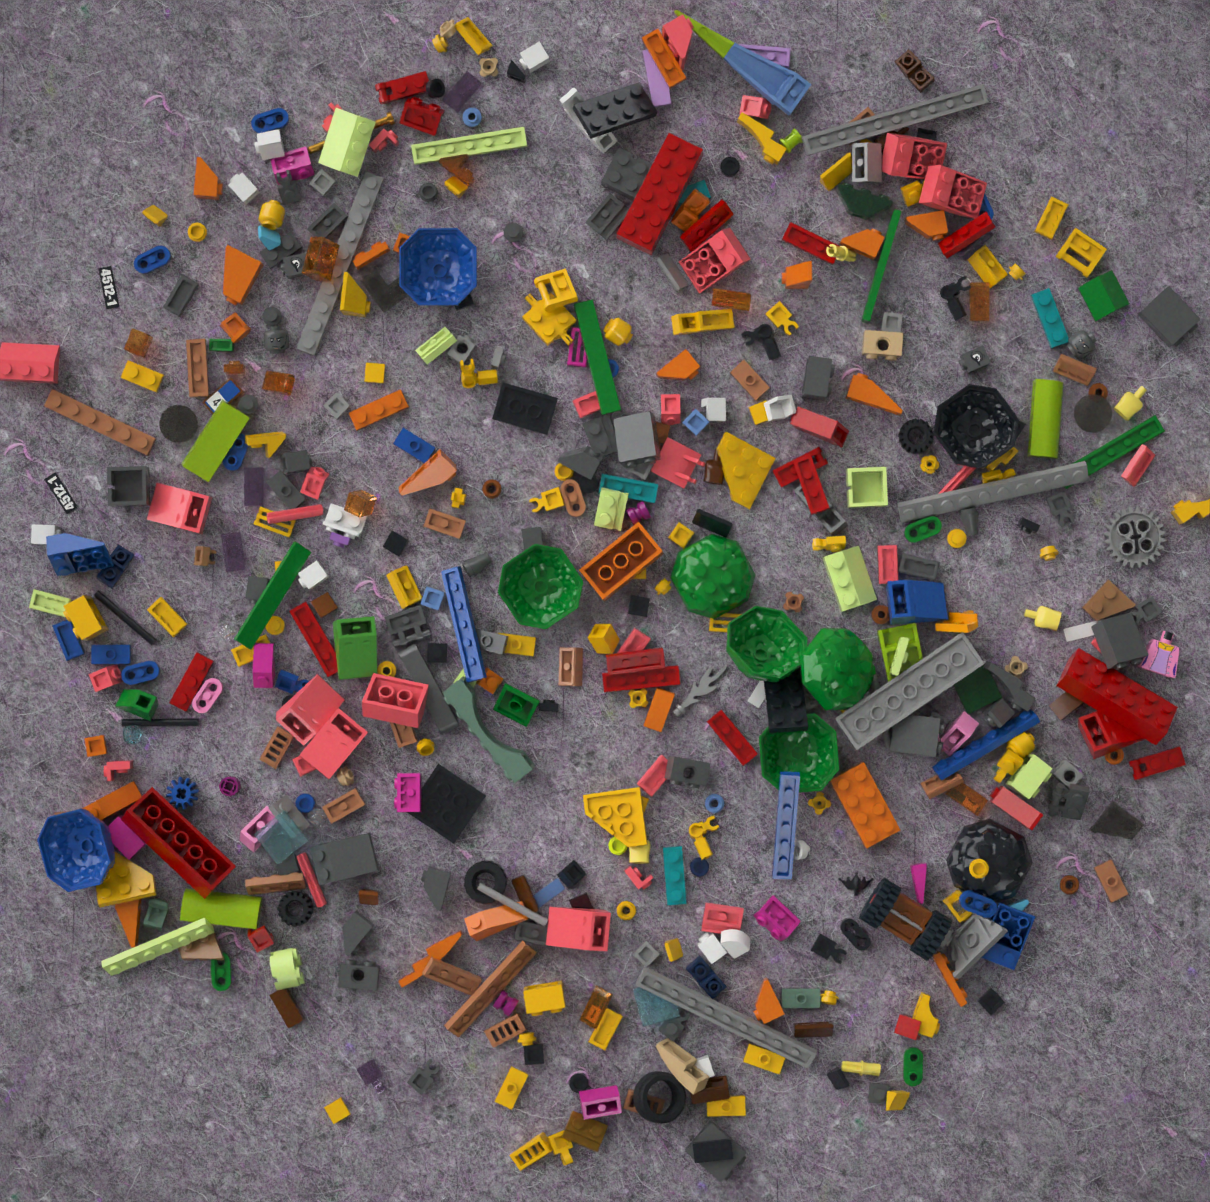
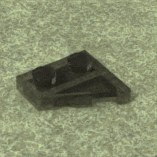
M1112 800L1090 831L1133 840L1144 826V823Z

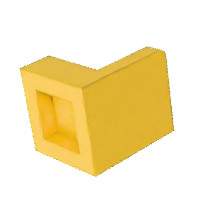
M595 624L588 636L590 643L598 654H613L620 641L611 624Z

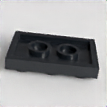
M503 382L492 420L548 435L558 398Z

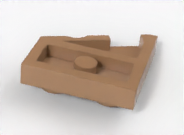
M1107 580L1082 606V609L1097 621L1130 609L1136 604L1110 580Z
M215 932L205 938L178 948L184 961H193L195 959L200 961H208V959L225 960Z

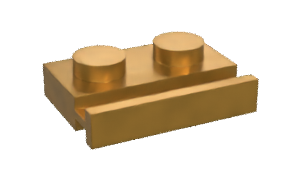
M571 1111L561 1138L598 1152L608 1125L592 1118L584 1120L582 1114Z

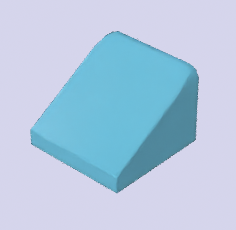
M261 225L258 226L259 239L269 251L281 244L278 232Z
M1023 898L1007 905L1023 911L1029 904V901Z

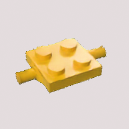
M531 293L528 294L525 300L532 307L522 316V319L547 346L560 338L568 346L570 343L572 344L574 340L567 334V331L576 323V319L564 306L557 307L552 312H546L543 306V299L537 301ZM552 293L549 294L551 299L556 298Z

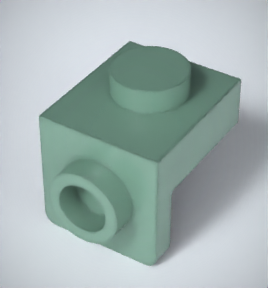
M160 898L149 900V907L143 926L162 931L169 911V905L165 900Z

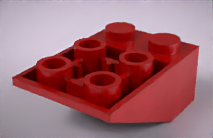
M1099 711L1078 718V728L1093 759L1145 740Z

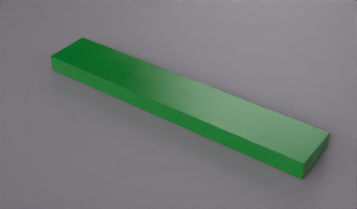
M895 209L891 215L861 319L864 323H869L902 212Z
M593 299L574 303L601 415L621 411Z
M1154 415L1074 463L1085 461L1088 476L1165 432L1157 416ZM1073 485L1064 486L1066 490Z
M293 542L234 640L250 650L253 648L311 554V551L299 543Z

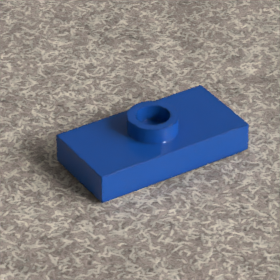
M402 428L393 443L423 463L430 459L436 449L405 428Z
M91 645V664H131V645Z

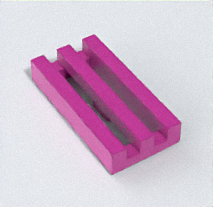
M572 327L571 338L573 340L575 332H579L576 360L572 362L573 341L569 346L567 366L586 368L587 356L585 349L583 363L579 362L582 344L580 329Z

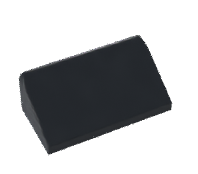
M697 509L692 521L693 524L723 537L728 536L733 525L731 522L701 509Z

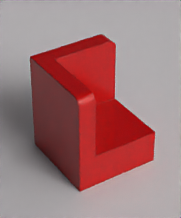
M265 925L255 931L252 929L247 930L248 939L257 953L274 944V936L268 932Z
M899 1014L894 1033L913 1040H920L918 1034L922 1022L911 1018V1016Z

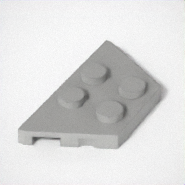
M973 914L952 935L953 939L950 942L952 947L951 957L952 961H955L956 969L953 972V977L960 979L1008 930L988 918Z

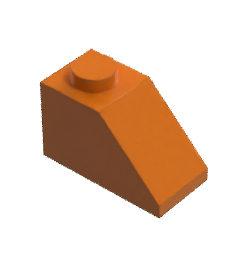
M197 157L193 195L201 199L219 200V195L223 194V183H221L201 157Z
M944 210L909 216L904 220L907 226L926 239L932 238L933 241L942 240L948 234Z
M866 229L842 238L839 245L845 246L849 250L874 261L885 237L881 235L882 232L876 229Z
M685 349L660 369L656 376L663 379L685 381L689 378L692 380L699 374L700 365Z
M767 977L762 981L755 1002L756 1010L753 1011L757 1020H762L763 1024L784 1015L783 1009Z

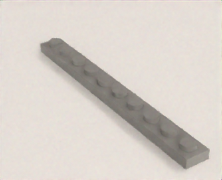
M981 84L812 133L801 138L806 155L809 156L988 103V98L984 85Z
M367 171L364 174L299 340L297 350L313 356L316 355L343 286L344 272L349 271L383 184L384 178Z
M1085 461L900 502L897 503L899 519L903 523L1089 481L1087 464Z
M644 967L636 981V986L807 1069L817 1054L816 1049L647 967Z

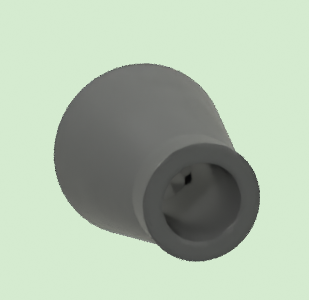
M976 507L961 509V514L959 515L966 535L978 534V511H976Z
M485 552L482 555L465 560L462 566L467 575L471 577L473 575L476 576L492 560L488 553Z

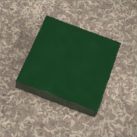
M984 664L953 685L967 714L1002 698L991 673L983 668Z

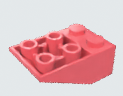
M887 133L882 156V172L892 176L925 179L928 166L943 165L947 143Z
M943 165L928 166L919 203L933 209L944 210L948 213L975 219L979 216L987 183Z
M726 228L680 260L679 264L700 294L751 259L731 228Z
M156 483L147 520L203 534L212 497Z
M317 674L276 712V721L304 746L319 732L345 699Z
M338 708L301 752L300 756L326 778L330 779L368 732Z
M549 906L546 945L590 951H608L611 913L600 909Z

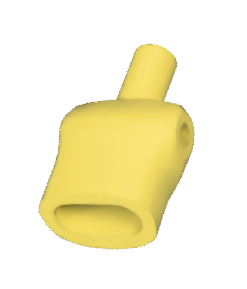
M1141 386L1134 394L1126 392L1113 409L1123 419L1129 421L1143 407L1140 398L1147 390Z
M1040 606L1037 612L1026 609L1024 616L1035 619L1034 624L1036 627L1057 631L1062 612Z
M647 840L648 845L629 847V863H649L651 847L649 840Z

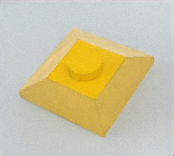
M344 272L340 311L343 315L366 317L367 313H370L371 301H368V297L348 272Z

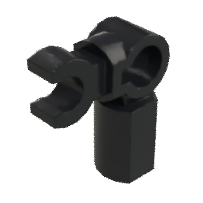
M967 276L959 278L956 284L953 282L943 286L940 290L941 297L948 301L947 306L955 321L967 315L959 298L955 297L960 294V290L967 291L972 287L971 285L967 287L962 285V281L967 279Z
M762 324L755 328L753 332L744 331L742 333V337L746 335L751 337V340L745 343L746 346L752 345L757 339L758 341L764 339L763 346L769 361L781 357L775 338H771L772 328L770 325Z

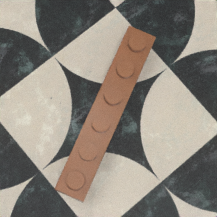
M54 389L51 390L44 404L45 407L147 456L156 441V438Z
M522 940L444 1025L446 1029L459 1038L537 952Z

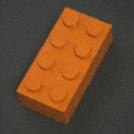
M638 522L579 569V571L605 602L664 553L640 522Z
M864 762L852 766L830 780L832 788L865 848H869L900 831L897 822Z

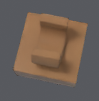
M196 546L194 565L208 566V564H215L216 561L209 560V555L216 554V551L210 550V547Z

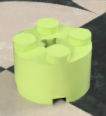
M297 948L270 952L272 977L278 981L274 983L276 990L301 986V984L305 983L303 972L300 971L299 967L302 965V960Z

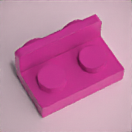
M306 146L285 152V156L270 159L276 181L277 173L282 178L287 177L286 170L291 172V181L306 179L315 175Z
M397 773V778L394 779V788L397 789V797L394 798L395 809L399 813L421 812V773Z
M774 895L753 915L759 925L769 930L771 936L781 942L788 938L801 922Z

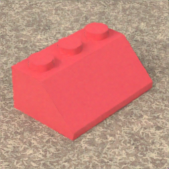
M683 14L666 23L662 28V36L682 71L684 70L689 53L692 29L694 28L690 19H685Z
M2 342L0 347V381L58 384L60 346Z
M373 673L362 700L363 717L419 728L424 715L429 685Z

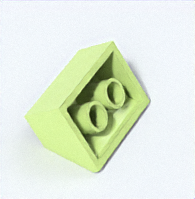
M335 108L318 163L358 177L376 122Z
M859 546L823 557L841 612L877 600Z

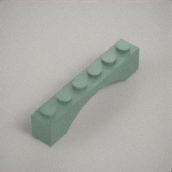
M464 676L443 692L446 703L456 709V715L460 720H465L469 725L468 730L472 735H477L481 740L480 744L483 749L489 750L493 755V761L498 766L501 765L505 770V776L510 781L513 780L516 783L533 770L535 764L523 750L515 749L502 743L487 730L477 710L475 690L470 683H467Z

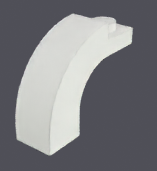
M572 88L559 100L576 126L602 153H605L617 142L612 132L590 139L573 110L574 104L584 101L575 88Z

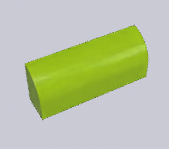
M1033 380L1027 457L1058 459L1064 385L1061 381Z
M222 399L183 460L182 466L209 482L250 417Z
M186 888L182 899L180 921L195 922L206 918L211 924L257 929L259 928L262 897L213 891L204 899L194 889Z

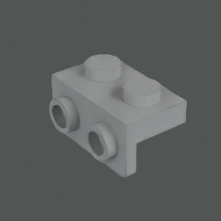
M287 795L269 807V810L291 838H294L310 825Z

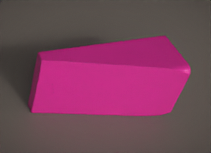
M925 862L910 866L916 899L920 904L924 902L927 863Z

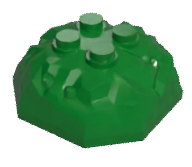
M710 534L678 551L670 579L688 612L716 619L749 600L756 574L738 541Z
M534 544L503 565L498 594L520 625L548 629L578 608L583 580L562 549Z
M754 606L728 623L726 651L738 670L746 677L760 681L778 682L788 677L801 666V654L807 648L808 638L782 610Z
M821 628L801 654L802 684L825 710H848L864 698L865 693L873 682L876 670L872 663V653L851 630L846 628Z
M815 713L807 714L808 731L769 733V727H767L759 736L762 776L778 790L780 772H800V793L822 791L839 771L836 731Z

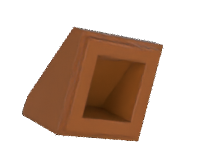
M328 592L311 601L320 618L325 617L338 608Z
M361 889L359 891V903L378 905L380 892L378 890Z

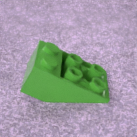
M375 617L335 620L332 624L339 680L372 677L373 673L377 674Z

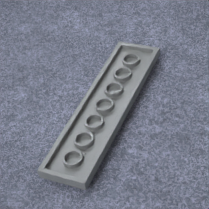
M961 632L836 717L835 720L857 751L985 663L965 634Z

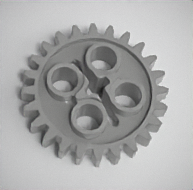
M1129 506L1127 513L1122 508L1120 509L1121 515L1114 513L1115 520L1109 518L1108 521L1111 525L1104 526L1108 532L1102 535L1108 539L1104 540L1103 543L1109 545L1105 551L1111 550L1112 552L1109 557L1116 556L1115 563L1122 560L1123 567L1129 563V568H1133L1135 563L1137 568H1141V562L1148 566V559L1154 562L1155 558L1153 555L1160 556L1161 554L1157 550L1164 549L1160 545V542L1166 541V539L1161 538V535L1166 533V531H1160L1163 524H1157V521L1160 519L1159 517L1152 518L1154 512L1146 514L1147 508L1140 512L1139 506H1136L1134 511ZM1131 520H1132L1133 523H1134V524H1133V529H1132V526H1131V524H1130V521H1131ZM1140 521H1143L1146 524V530L1144 532L1140 531L1138 528V523ZM1121 524L1127 526L1126 534L1120 533L1119 526ZM1133 532L1134 535H1138V539H1136L1135 541L1134 539L1130 538V536L1133 535ZM1143 540L1149 542V549L1147 551L1141 547ZM1124 543L1130 545L1129 553L1123 552L1122 546ZM1135 545L1138 550V554L1135 553Z

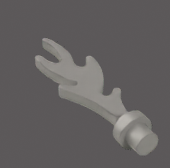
M724 665L722 670L713 677H709L713 669L710 667L702 677L699 687H696V682H693L689 696L681 706L679 704L675 706L676 709L673 713L679 717L681 714L686 713L684 708L699 702L698 699L693 698L694 696H703L714 691L717 686L710 687L709 684L718 679L727 666Z

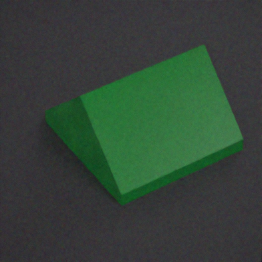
M1112 270L1078 287L1095 322L1130 304Z
M505 683L493 710L527 727L540 700Z

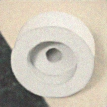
M803 840L795 841L794 859H805L808 852H810V846Z

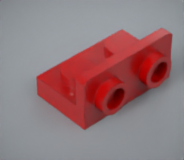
M417 97L408 98L404 104L399 123L435 136L445 110L440 109L441 107L437 104L431 103L429 105L423 103V100Z

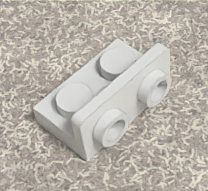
M331 503L323 525L326 526L325 530L337 533V530L345 532V537L355 539L356 536L361 537L368 516Z

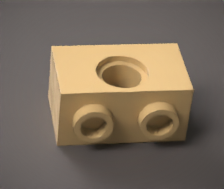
M865 330L863 332L862 355H866L867 359H878V356L885 357V360L896 361L897 358L902 356L903 333ZM884 341L887 344V350H880L877 346L878 342Z

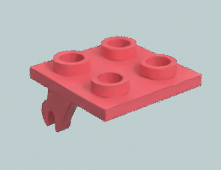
M667 437L660 450L661 460L655 461L650 472L684 489L687 482L693 484L697 482V480L690 477L695 466L700 465L704 467L706 463L699 461L701 454Z

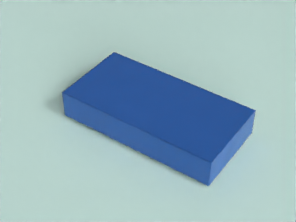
M65 620L52 625L66 661L85 654L80 639L73 632L74 625L72 621Z

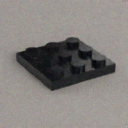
M438 764L421 789V812L407 813L454 844L486 795Z

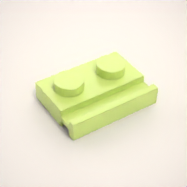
M444 327L415 351L428 365L457 340Z
M601 487L594 526L621 531L629 493Z

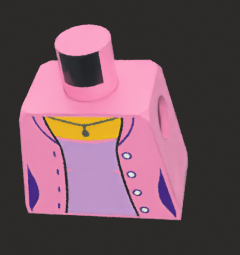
M1163 631L1160 641L1151 639L1146 647L1148 656L1143 658V662L1138 664L1137 667L1168 678H1175L1179 647L1171 645L1174 634Z

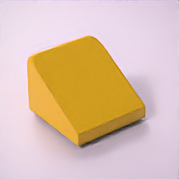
M452 176L444 182L445 187L458 198H461L468 189V186L456 176Z
M151 205L142 212L146 218L160 227L168 217L165 212L155 205Z
M678 938L665 941L664 945L670 962L683 956Z
M903 1090L887 1091L886 1110H903L910 1092Z

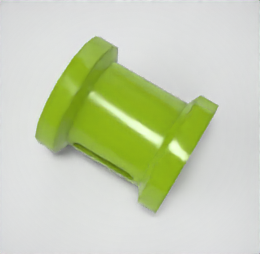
M795 128L784 139H779L780 145L787 148L786 152L788 154L791 153V149L799 143L802 144L803 141L802 136Z

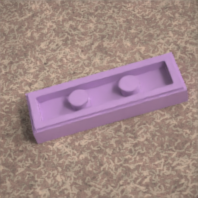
M738 44L789 69L791 48Z
M644 50L643 58L651 102L655 108L671 105L669 87L648 50Z

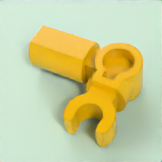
M471 359L469 365H464L463 360L460 361L461 381L464 388H473L476 384L498 383L496 369L477 371L475 373L473 359Z
M715 816L708 817L704 823L702 821L693 823L689 827L688 834L692 839H695L694 845L701 860L713 856L706 837L702 835L707 834V831L719 829V825L714 827L710 825V821H713Z

